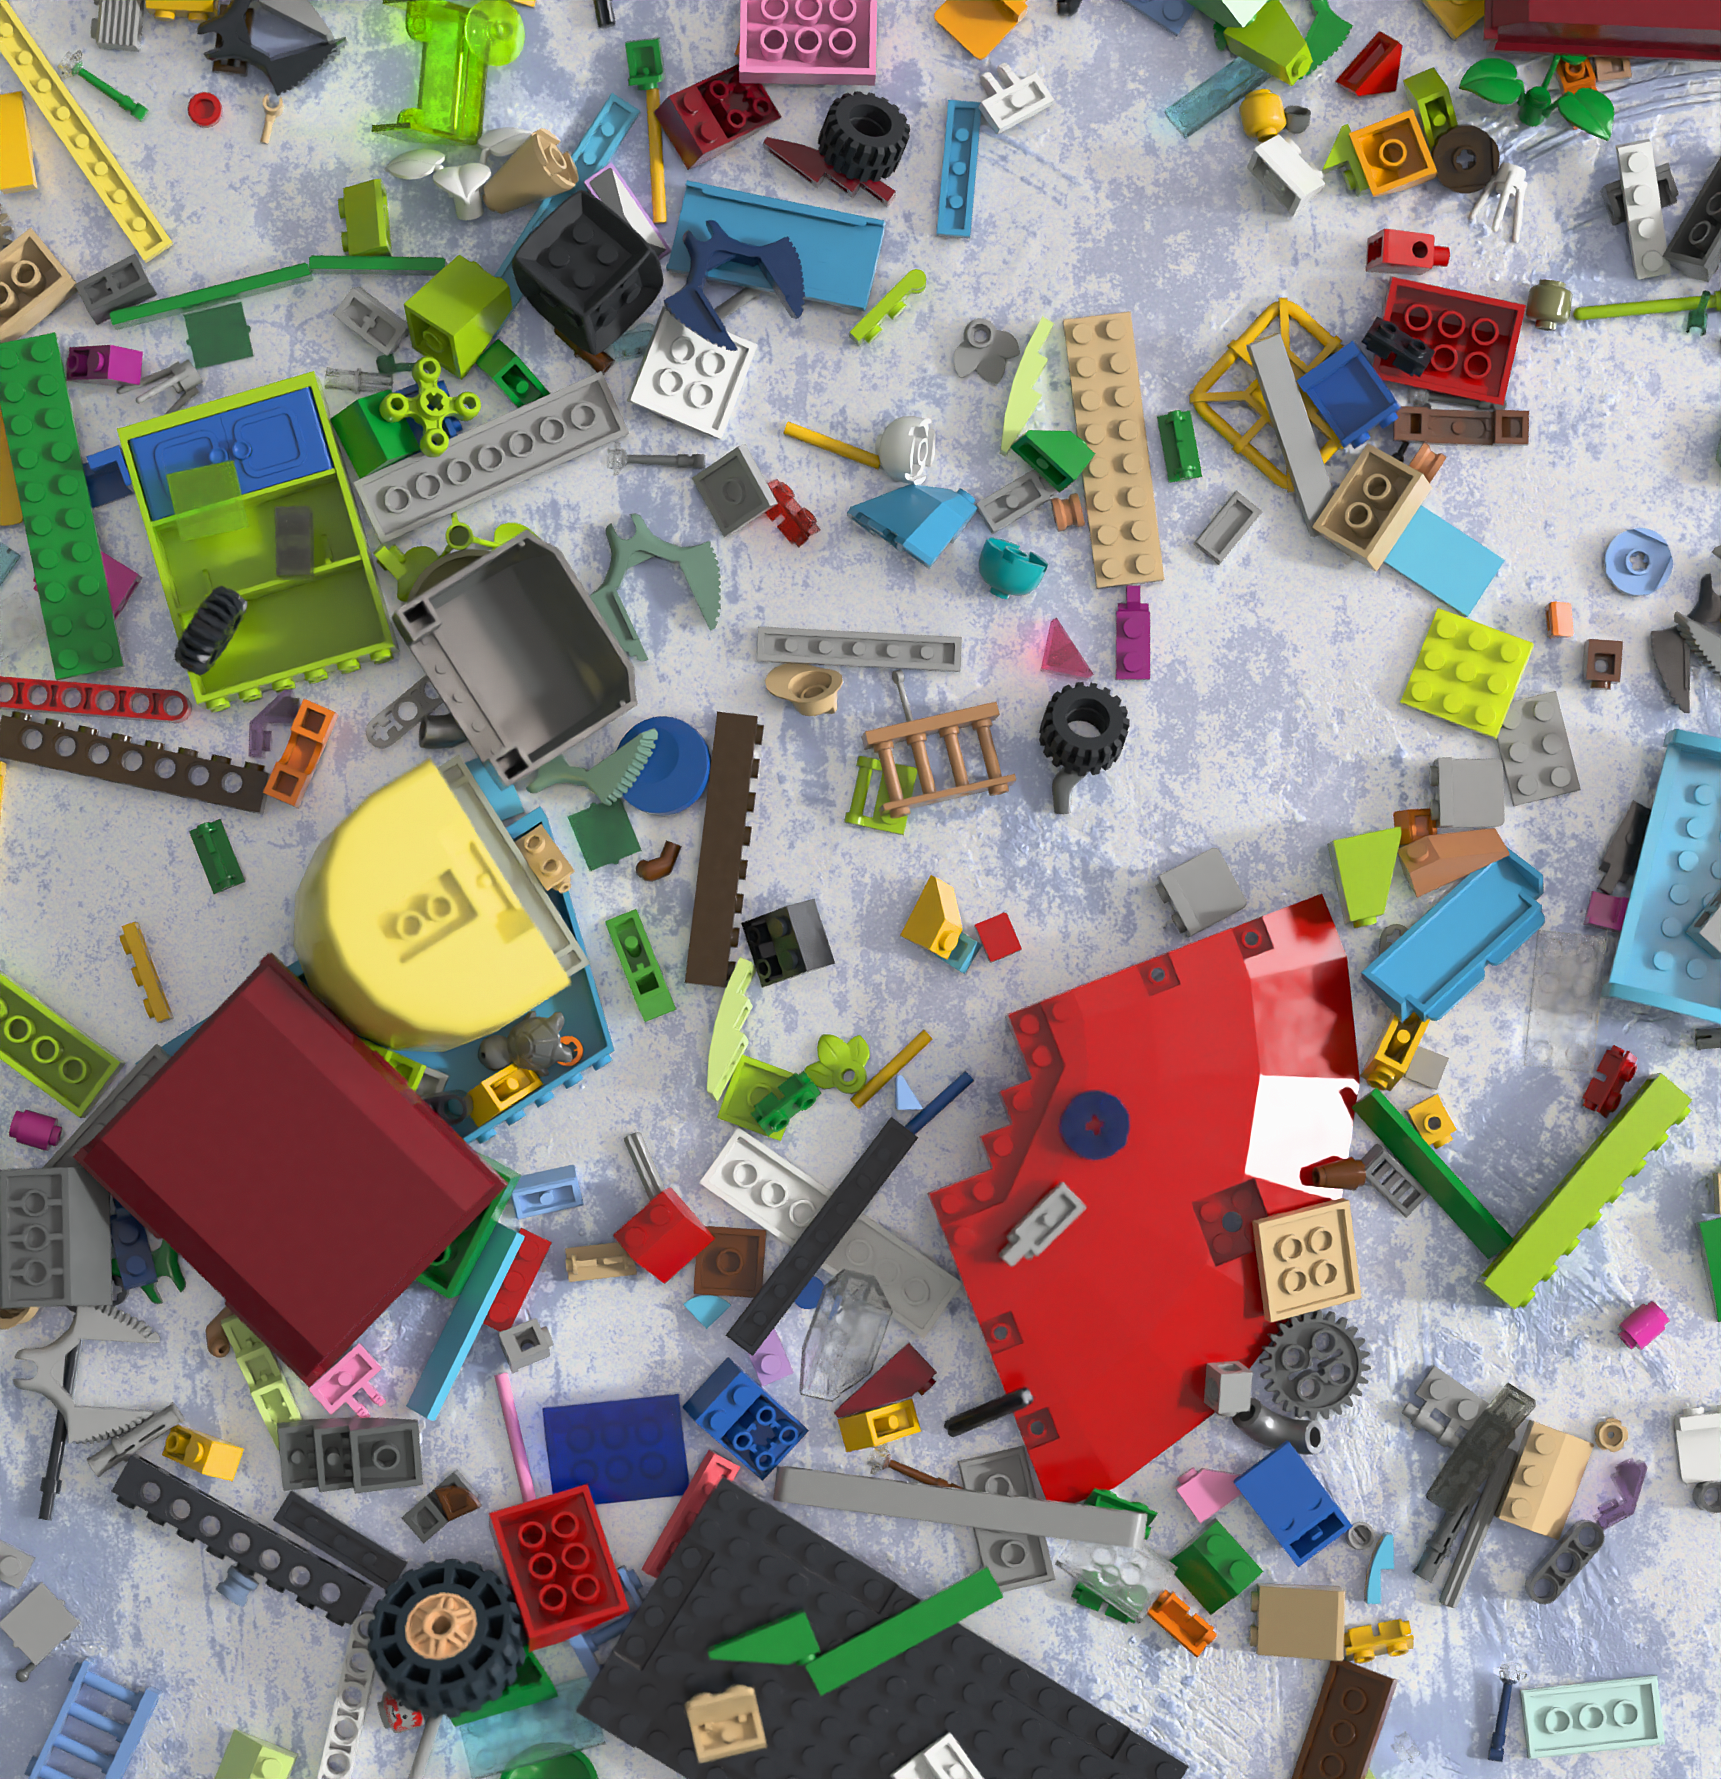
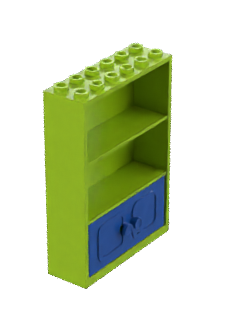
M314 371L117 429L178 641L181 639L182 633L185 631L194 613L198 610L201 603L205 601L207 595L211 594L213 589L223 585L228 589L231 588L247 601L246 612L238 626L239 628L214 666L200 676L187 671L196 704L204 710H210L211 713L229 709L231 707L229 702L240 699L244 703L260 700L263 698L262 693L269 690L276 691V694L296 688L295 683L303 680L308 681L309 684L329 679L327 673L337 670L341 671L342 674L352 673L360 670V664L371 661L374 662V665L394 660L393 654L400 652L337 435L330 421L331 415L322 384Z

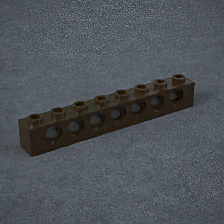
M12 711L11 717L1 716L0 758L261 815L264 814L268 795L264 794L263 791L271 775L264 772V765L245 761L244 767L231 765V758L212 754L211 760L198 758L199 751L182 747L178 748L177 753L164 750L165 744L145 740L144 746L131 743V736L112 733L110 739L98 736V729L79 725L78 731L65 729L66 722L49 718L45 719V724L31 721L33 715ZM39 731L42 735L41 745L36 749H29L26 745L27 735L30 732ZM66 738H72L75 742V751L70 756H62L59 752V745ZM104 745L109 751V756L105 762L96 764L92 759L93 750L97 746ZM131 753H139L142 757V764L135 771H129L125 765V760ZM165 760H172L175 764V772L169 778H162L158 772L159 765ZM198 767H205L209 773L208 780L203 785H195L192 782V773ZM232 774H238L242 779V786L237 792L230 793L225 788V780Z

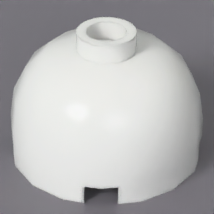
M903 416L892 421L885 428L883 434L877 437L875 452L879 455L880 464L885 473L892 479L920 485L925 481L927 476L921 474L924 466L931 467L935 451V429L928 428V424L933 423L931 419Z

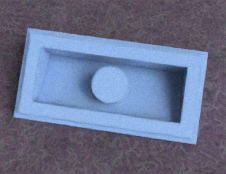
M897 1075L895 1077V1108L897 1110H923V1107L903 1076Z
M575 1165L523 1175L520 1177L511 1195L517 1220L584 1205Z

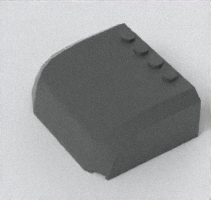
M527 529L399 608L391 617L406 645L486 771L501 791L638 705L633 664L560 549L533 535Z

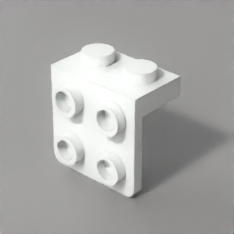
M1717 1405L1718 1411L1704 1412V1407L1683 1409L1684 1415L1674 1416L1680 1476L1684 1483L1721 1480V1405Z

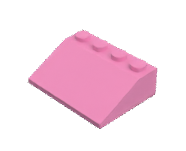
M741 0L739 83L875 86L877 0Z

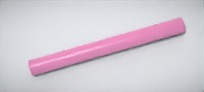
M506 1372L494 1375L521 1495L523 1503L535 1500L536 1495L510 1381Z

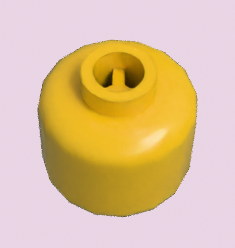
M1258 89L1248 93L1245 96V100L1239 106L1245 134L1251 138H1257L1259 142H1265L1275 137L1286 126L1282 100L1280 96L1271 93L1269 89Z

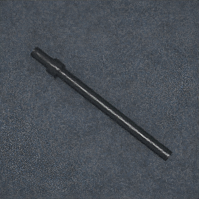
M80 1339V1343L68 1352L66 1357L63 1388L72 1398L74 1397L83 1339ZM58 1409L46 1477H42L40 1491L43 1494L38 1518L52 1521L56 1494H60L62 1480L59 1477L67 1437L64 1417Z

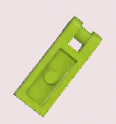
M913 269L908 272L849 332V337L858 346L864 341L870 344L882 332L883 329L880 325L888 317L894 320L905 309L907 305L904 301L911 294H920L924 291L926 287L925 273L919 269Z

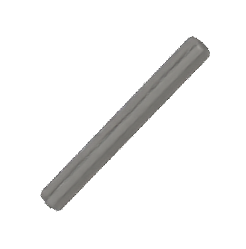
M1502 1446L1498 1451L1439 1598V1602L1450 1608L1458 1606L1518 1457V1453L1513 1449Z

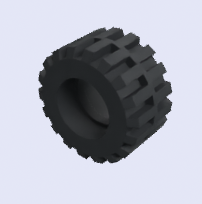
M861 91L854 92L853 95L845 93L841 98H836L832 105H830L818 137V144L820 145L818 150L821 155L825 156L824 161L827 165H832L834 167L833 170L838 174L843 173L846 175V178L851 180L857 178L860 182H867L868 179L877 182L880 181L881 177L884 179L890 177L891 173L897 169L910 137V125L906 123L907 118L905 114L899 113L900 108L895 104L891 105L888 103V99L876 97L875 94L869 92L868 94H863Z
M1076 682L1074 688L1066 685L1062 688L1061 693L1057 691L1052 696L1051 701L1048 702L1040 725L1039 733L1041 735L1039 741L1040 746H1045L1043 750L1046 758L1053 757L1052 764L1057 768L1062 765L1065 767L1064 772L1071 774L1073 770L1078 772V776H1085L1086 772L1090 771L1093 776L1099 774L1101 768L1105 771L1111 768L1112 763L1118 760L1128 735L1130 719L1126 718L1128 714L1126 706L1120 707L1122 700L1118 695L1112 697L1110 689L1106 687L1103 690L1098 689V684L1091 682L1090 686H1084L1083 682ZM1073 721L1088 722L1095 726L1101 735L1092 738L1080 736L1071 730L1068 723Z

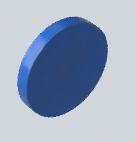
M667 716L653 717L631 728L618 745L617 750L640 733L653 728L658 732V739L653 742L656 744L655 749H651L653 752L651 757L647 758L648 762L643 765L644 769L640 770L641 774L639 777H636L637 780L635 783H632L633 786L627 789L628 792L626 794L623 793L622 795L628 803L647 814L656 816L673 815L690 807L704 792L709 781L711 755L707 743L701 734L686 722Z

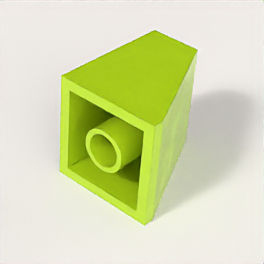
M461 255L454 258L404 303L412 348L425 357L435 358L442 368L461 380L467 376L513 308L510 287L506 281L500 277L492 276L484 271L477 262H470Z
M1400 826L1333 840L1327 844L1344 924L1353 922L1354 929L1377 923L1376 917L1384 914L1402 834Z

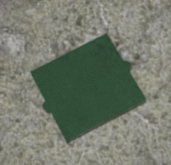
M242 302L184 315L189 337L186 343L188 346H191L196 370L254 357L249 335L252 329L247 325Z
M617 798L616 802L612 801L610 806L604 803L597 805L596 803H591L590 808L568 816L590 872L611 863L617 865L619 860L642 851L621 798Z

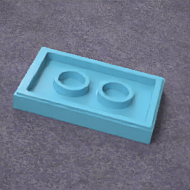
M1420 505L1383 563L1467 618L1505 560Z

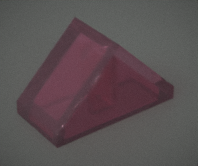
M1057 618L1053 619L1049 625L1040 671L1088 681L1093 677V672Z

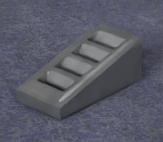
M1375 1144L1361 1159L1365 1166L1366 1180L1404 1217L1407 1218L1429 1195L1421 1184L1379 1144ZM1384 1159V1161L1371 1174L1370 1172ZM1392 1167L1394 1171L1381 1184L1379 1180ZM1403 1177L1405 1180L1391 1194L1389 1190ZM1412 1186L1415 1190L1401 1204L1398 1201L1399 1198Z

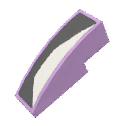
M612 162L584 181V185L589 193L606 204L646 240L659 260L671 252L664 238Z

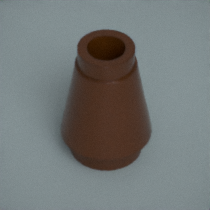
M1348 1157L1320 1167H1314L1312 1179L1317 1188L1355 1191L1358 1187L1364 1186L1366 1171L1362 1160Z

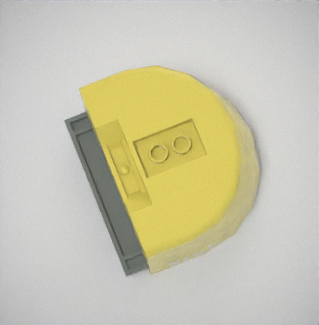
M457 755L438 768L429 758L370 794L319 844L295 894L293 946L310 990L356 1035L392 1051L445 1052L493 1034L571 984L568 977L590 964L460 755Z

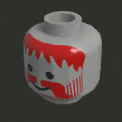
M388 1691L383 1693L382 1701L377 1702L384 1728H390L394 1733L406 1732L421 1727L425 1723V1716L420 1709L418 1712L406 1709L401 1701L395 1700Z

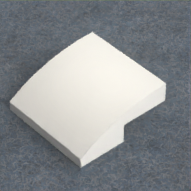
M951 1733L938 1739L890 1775L892 1779H983Z

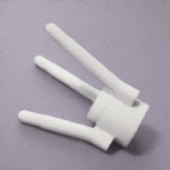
M1501 163L1498 172H1496L1495 176H1492L1469 214V219L1473 220L1496 186L1495 191L1501 194V198L1491 229L1493 232L1498 231L1508 198L1515 197L1516 194L1512 241L1517 243L1521 229L1524 193L1527 187V183L1523 181L1526 170L1514 164Z

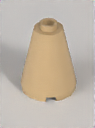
M544 128L533 132L484 185L482 197L486 206L493 212L497 211L500 214H504L569 191L575 187V184L579 181L577 168L568 151L562 154L556 145L560 143L559 139Z

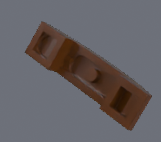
M1401 406L1402 409L1396 412L1399 418L1393 422V441L1420 444L1425 442L1426 444L1455 446L1529 445V411L1428 409V407Z

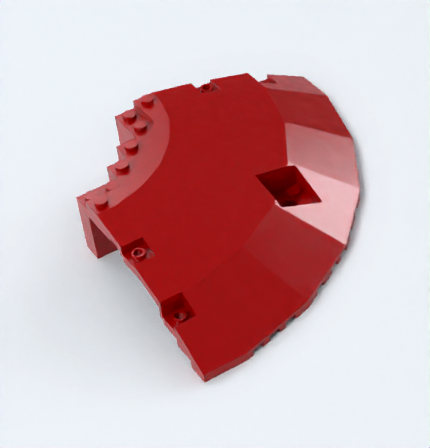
M1323 894L1224 930L1005 1016L1029 1078L1026 1082L998 1092L1010 1124L978 1136L990 1169L927 1194L939 1225L943 1230L1005 1393L1008 1394L1019 1388L1027 1387L1030 1389V1394L1034 1396L1032 1404L1013 1412L1046 1500L1075 1504L1087 1499L1094 1488L1098 1490L1116 1488L1216 1412L1204 1403L1207 1363L1239 1361L1250 1369L1263 1353L1262 1346H1268L1272 1341L1267 1336L1268 1333L1277 1335L1279 1329L1276 1324L1279 1322L1285 1325L1288 1321V1318L1275 1322L1265 1320L1252 1221L1342 1198V1189L1315 1187L1312 1171L1314 1167H1320L1348 1158L1355 1115L1352 1107L1357 1102L1360 1083L1348 960ZM1253 932L1257 935L1258 941L1255 945H1248L1246 943L1245 936L1247 933ZM1160 968L1164 971L1163 980L1155 981L1152 978L1151 973L1153 969ZM1060 1181L1063 1182L1086 1206V1209L1038 1256L1034 1255L1028 1260L1023 1255L1012 1267L1007 1265L998 1254L1010 1243L1007 1236L1012 1231L1011 1229ZM1228 1212H1236L1241 1217V1227L1235 1232L1225 1230L1222 1225V1219ZM998 1326H1003L1007 1329V1336L1004 1339L1000 1340L994 1336V1330ZM1035 1421L1041 1422L1044 1426L1040 1434H1033L1031 1432V1424Z

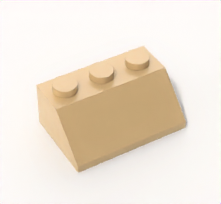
M29 228L0 252V343L18 340L78 292L74 285L76 284L75 280L32 228Z
M1367 443L1312 528L1349 557L1377 572L1432 489V486L1419 471Z
M1529 1420L1517 1452L1518 1457L1494 1516L1559 1540L1594 1444Z

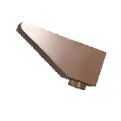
M1495 828L1428 835L1399 848L1397 852L1403 874L1416 897H1420L1510 855Z

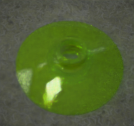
M482 0L476 3L467 15L465 37L471 52L481 62L490 66H503L513 62L520 55L525 42V28L519 13L508 2L504 0ZM499 25L502 28L503 36L499 33Z

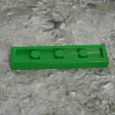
M311 255L309 257V269L312 274L435 276L448 265L444 257Z

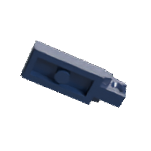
M112 1196L116 1214L111 1215V1237L124 1289L129 1290L158 1282L146 1228Z

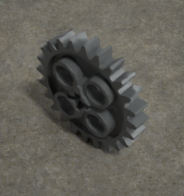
M1316 1310L1313 1312L1312 1318L1309 1313L1301 1314V1320H1298L1295 1316L1288 1318L1289 1326L1278 1322L1276 1324L1280 1331L1278 1336L1268 1333L1267 1336L1273 1341L1272 1346H1262V1349L1269 1353V1357L1259 1360V1363L1268 1366V1370L1262 1372L1260 1377L1271 1380L1265 1386V1391H1277L1272 1399L1274 1403L1277 1404L1285 1400L1282 1408L1283 1411L1288 1413L1295 1407L1296 1417L1301 1419L1305 1411H1307L1310 1420H1315L1319 1411L1322 1418L1328 1420L1330 1416L1329 1409L1341 1415L1342 1409L1340 1404L1344 1403L1353 1407L1350 1396L1352 1394L1357 1396L1363 1395L1357 1388L1358 1383L1368 1384V1380L1361 1376V1372L1371 1369V1366L1362 1363V1359L1368 1357L1370 1352L1359 1349L1366 1342L1364 1338H1353L1358 1331L1357 1327L1351 1326L1345 1329L1348 1319L1341 1317L1335 1323L1334 1312L1329 1311L1323 1319L1322 1311ZM1321 1333H1327L1330 1339L1329 1345L1320 1351L1315 1345L1316 1338ZM1297 1348L1300 1354L1299 1360L1295 1365L1288 1366L1285 1356L1290 1349ZM1341 1349L1342 1353L1339 1356L1324 1360L1336 1352V1350ZM1313 1357L1318 1360H1324L1317 1365V1372L1307 1369L1313 1365L1311 1360ZM1342 1363L1345 1369L1344 1375L1341 1379L1333 1381L1330 1375L1331 1369L1335 1364ZM1307 1369L1298 1374L1293 1380L1288 1379L1290 1374ZM1307 1379H1312L1315 1385L1314 1391L1305 1397L1300 1391L1301 1384Z

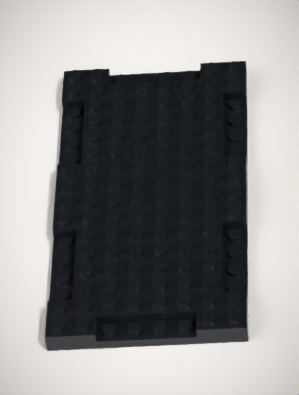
M723 1474L718 1479L576 1707V1712L633 1748L637 1747L687 1779H892L890 1775L948 1733H951L983 1779H1182L1189 1768V1765L1184 1760L960 1621L822 1696L807 1671L805 1664L796 1666L795 1662L776 1664L710 1659L708 1647L802 1608L805 1611L820 1648L819 1652L814 1653L815 1657H818L924 1600ZM743 1685L746 1688H753L767 1747L699 1763L685 1704L697 1695L711 1694L715 1696L725 1693L728 1688Z

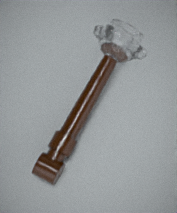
M887 1443L882 1444L881 1447H873L866 1463L872 1466L870 1473L873 1475L889 1467L923 1484L964 1489L954 1483L949 1484L948 1481L940 1477L935 1478L892 1460Z

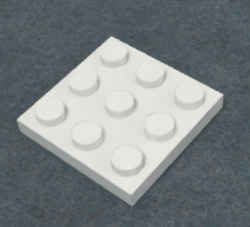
M663 306L627 401L708 436L722 439L757 344L727 332L736 345L737 351L726 350L725 347H717V345L707 342L681 324Z

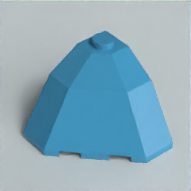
M910 484L851 506L847 511V516L873 536L877 534L901 553L904 550L930 569L947 545L955 542L976 514L978 508L973 505L976 501L975 498L961 488L954 492L946 488Z

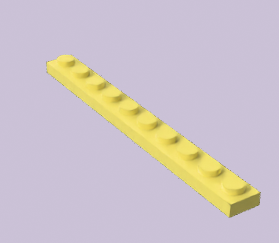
M0 0V52L144 262H149L174 245L7 0Z

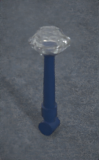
M1502 1661L1501 1666L1493 1668V1673L1499 1677L1504 1685L1495 1732L1492 1734V1747L1490 1746L1488 1752V1760L1503 1761L1504 1748L1502 1747L1505 1745L1506 1740L1505 1730L1512 1685L1527 1677V1673L1521 1671L1522 1665L1518 1663Z

